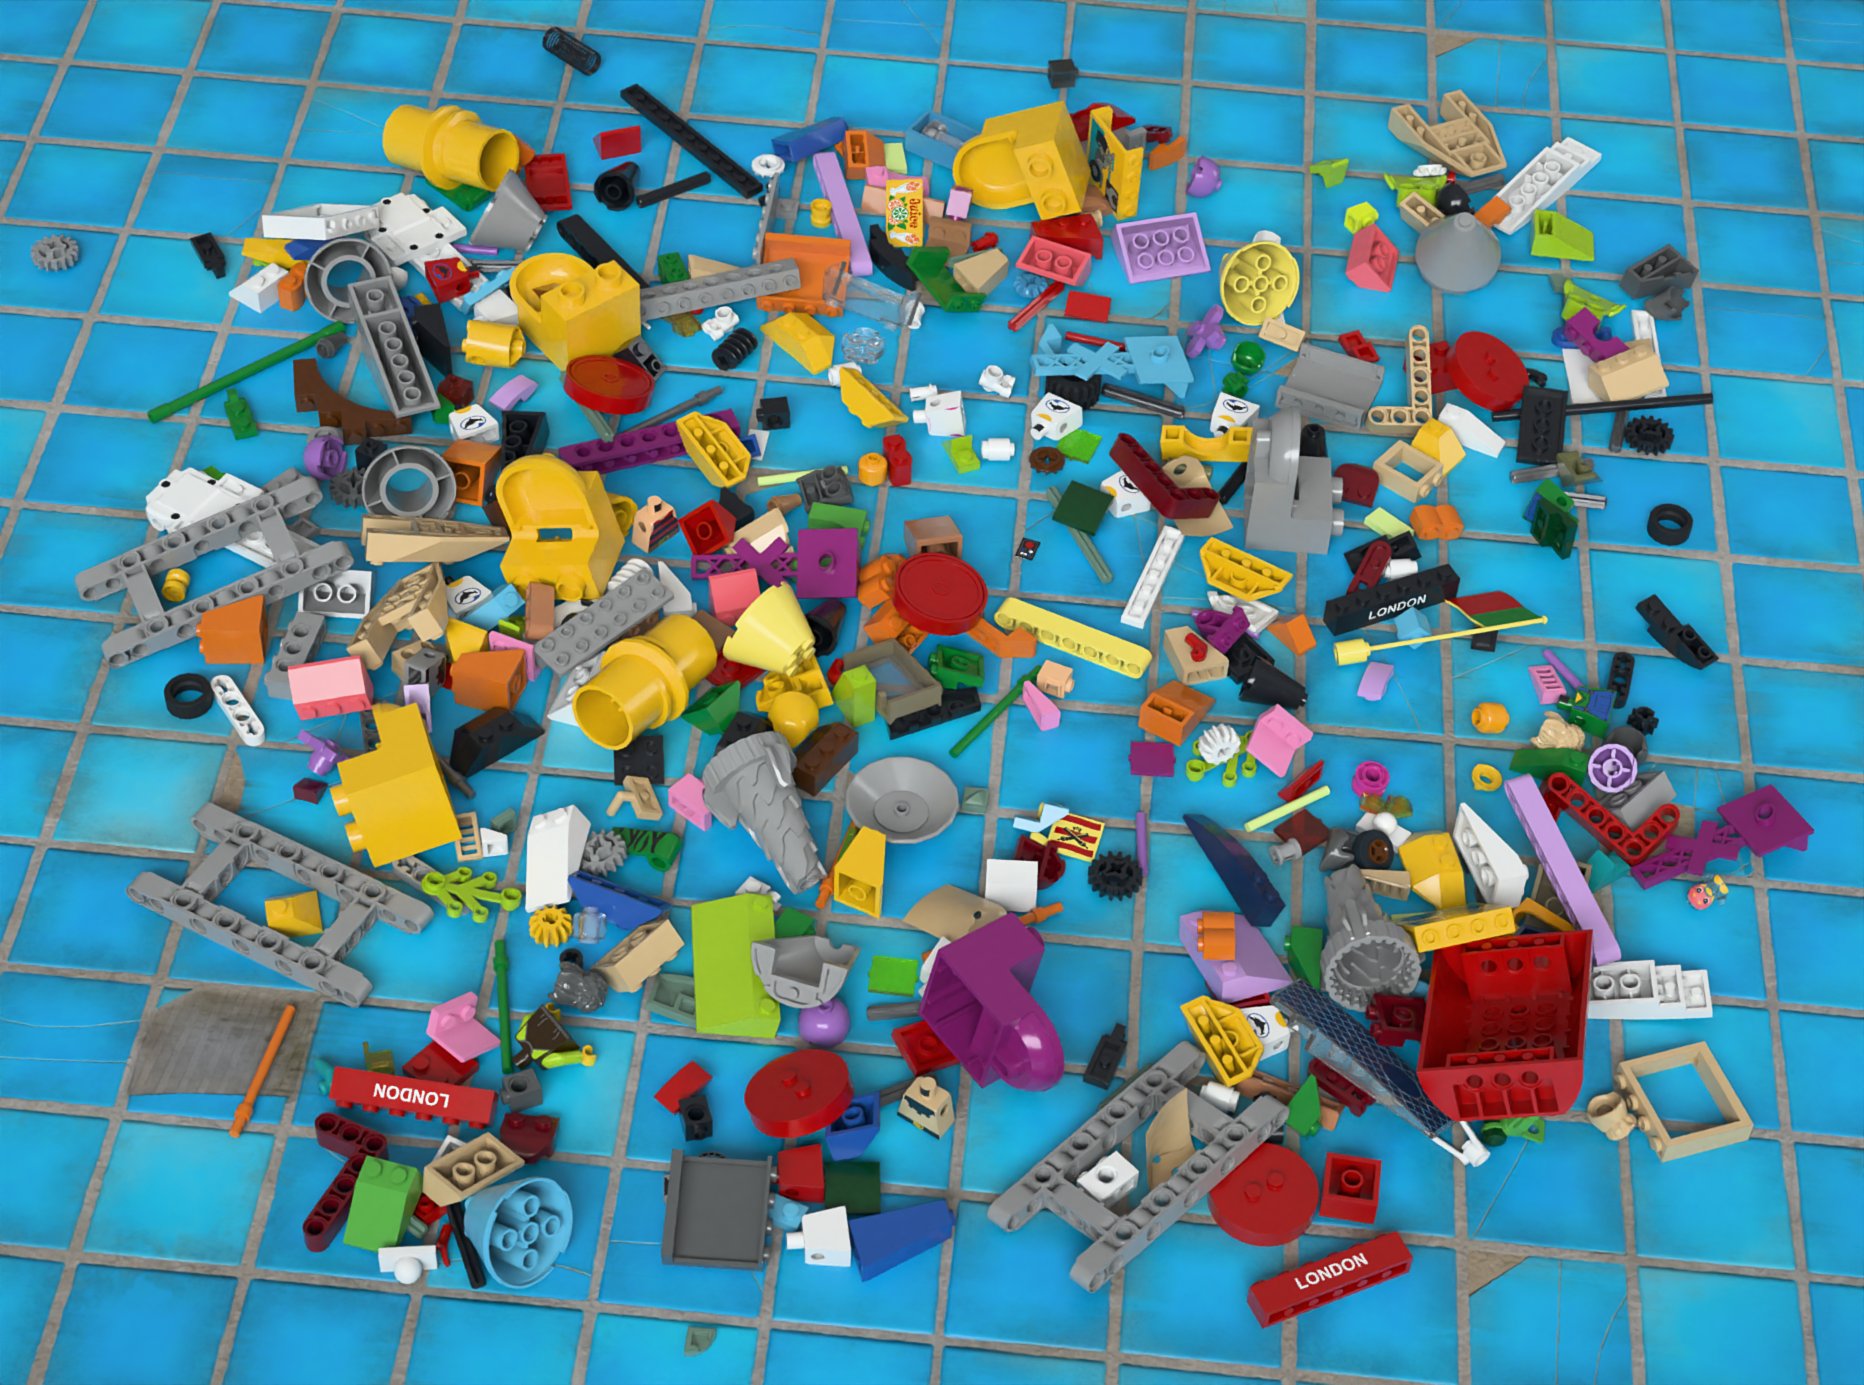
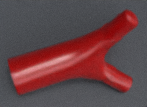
M443 1224L438 1239L434 1244L436 1245V1251H440L445 1267L451 1265L448 1259V1242L453 1227L450 1224Z

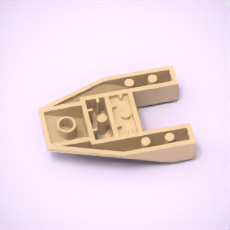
M1461 90L1443 94L1439 114L1447 122L1429 127L1409 103L1391 108L1388 129L1395 137L1433 162L1446 167V170L1468 177H1475L1507 167L1493 125Z
M362 513L360 542L361 546H365L364 556L366 561H370V564L384 565V562H440L441 564L451 565L454 562L463 561L507 543L510 538L505 527L436 518Z
M433 562L399 579L362 619L346 650L350 656L360 655L366 670L371 669L373 671L383 665V660L397 633L405 628L407 630L414 628L422 642L430 638L436 640L445 633L444 630L448 624L446 584L440 563Z

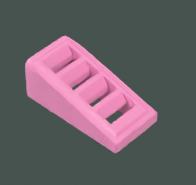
M1552 665L1528 667V672L1540 705L1556 704L1559 701L1560 694L1566 696L1565 687Z
M1029 680L1025 681L1022 699L1040 730L1046 731L1058 727L1060 710Z

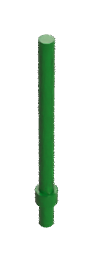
M1037 665L1028 675H1023L1017 681V685L949 751V754L953 758H957L1023 693L1025 681L1029 680L1034 685V681L1037 679V675L1042 667Z
M497 940L495 941L493 969L497 977L502 1073L511 1074L513 1072L507 983L509 958L506 956L505 941Z

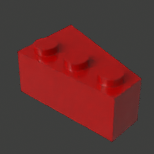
M1092 214L1031 222L1030 239L1032 236H1036L1092 254L1091 256H1095V259L1102 260L1104 239Z

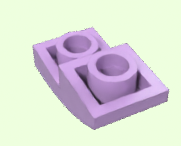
M519 375L502 386L489 399V402L501 411H510L519 400L525 402L539 385L529 378Z
M1371 661L1363 675L1357 696L1364 697L1369 701L1381 700L1387 692V683L1394 674V665Z

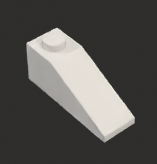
M1447 403L1439 415L1438 421L1451 427L1460 445L1498 458L1506 442L1468 410Z
M659 561L658 579L674 594V599L662 607L663 618L671 614H680L692 618L697 613L696 602L692 603L691 593L665 563Z

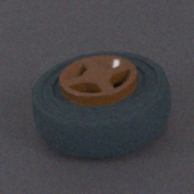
M1374 829L1361 832L1355 838L1352 854L1354 855V863L1357 867L1372 870H1388L1391 867L1394 859V849L1391 840L1384 832Z

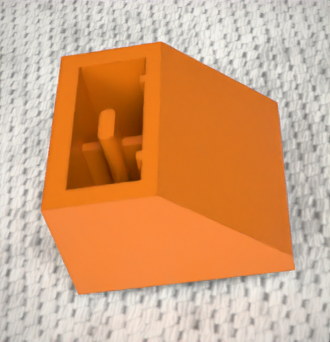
M845 131L842 142L845 180H865V167L886 166L884 142L867 131Z
M891 598L886 600L862 627L874 644L895 638L910 654L930 634L915 628L905 621L896 611Z

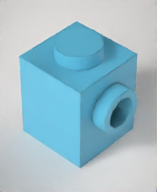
M1413 606L1394 619L1398 630L1396 634L1400 641L1433 636L1427 617ZM1425 642L1410 644L1409 646L1415 650Z

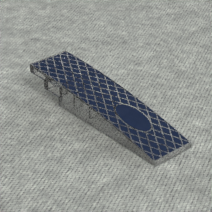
M1299 978L1272 995L1269 1003L1290 1017L1286 1026L1307 1040L1304 1047L1306 1051L1429 1138L1434 1139L1456 1123L1439 1110L1429 1099L1419 1082L1417 1073L1388 1046L1377 1045L1376 1038L1370 1037V1031L1310 984Z

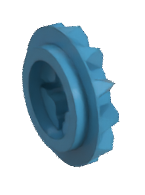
M1031 272L1030 274L1022 273L1021 276H1016L1013 287L1015 292L1023 297L1036 298L1048 287V284L1046 283V278L1041 277L1039 274L1034 275Z

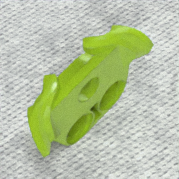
M1383 173L1389 187L1392 190H1398L1396 201L1398 208L1399 203L1414 191L1435 207L1436 193L1445 185L1447 175L1445 174L1440 177H1401Z
M1569 279L1565 282L1564 293L1567 300L1561 314L1565 320H1569L1586 307L1600 320L1601 324L1604 315L1610 318L1627 307L1625 304H1615L1579 288Z

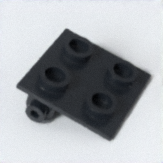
M638 736L627 747L614 750V785H623L622 782L626 776L648 778L650 784H664L663 736Z

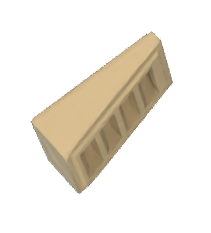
M476 812L456 814L459 827L473 826V828L460 830L461 835L474 833V836L455 841L458 863L483 859ZM473 841L476 843L474 845L460 846L461 843ZM477 849V853L462 855L463 851Z
M1360 869L1365 884H1370L1372 893L1402 901L1408 900L1411 888L1409 871Z

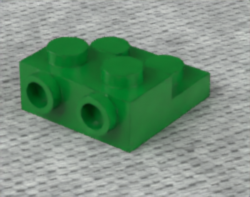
M937 644L935 652H930L927 666H930L929 673L936 681L941 683L943 689L951 688L956 690L958 682H962L966 686L982 688L985 680L983 655Z

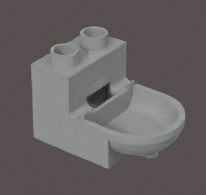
M1299 406L1280 409L1269 420L1254 419L1244 481V549L1327 555L1330 536H1342L1344 509H1334L1332 504H1341L1343 478L1331 476V458L1299 456L1301 435Z

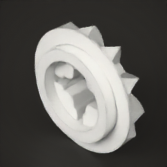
M760 155L752 161V171L755 172L756 176L761 175L762 178L769 177L772 179L775 172H778L779 175L784 172L785 163L776 155Z
M1441 164L1417 166V169L1413 170V175L1416 177L1441 176L1447 173L1446 167H1442Z

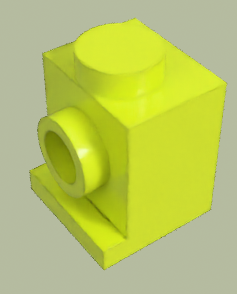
M1367 201L1346 209L1344 226L1354 235V233L1373 224L1378 219V212Z

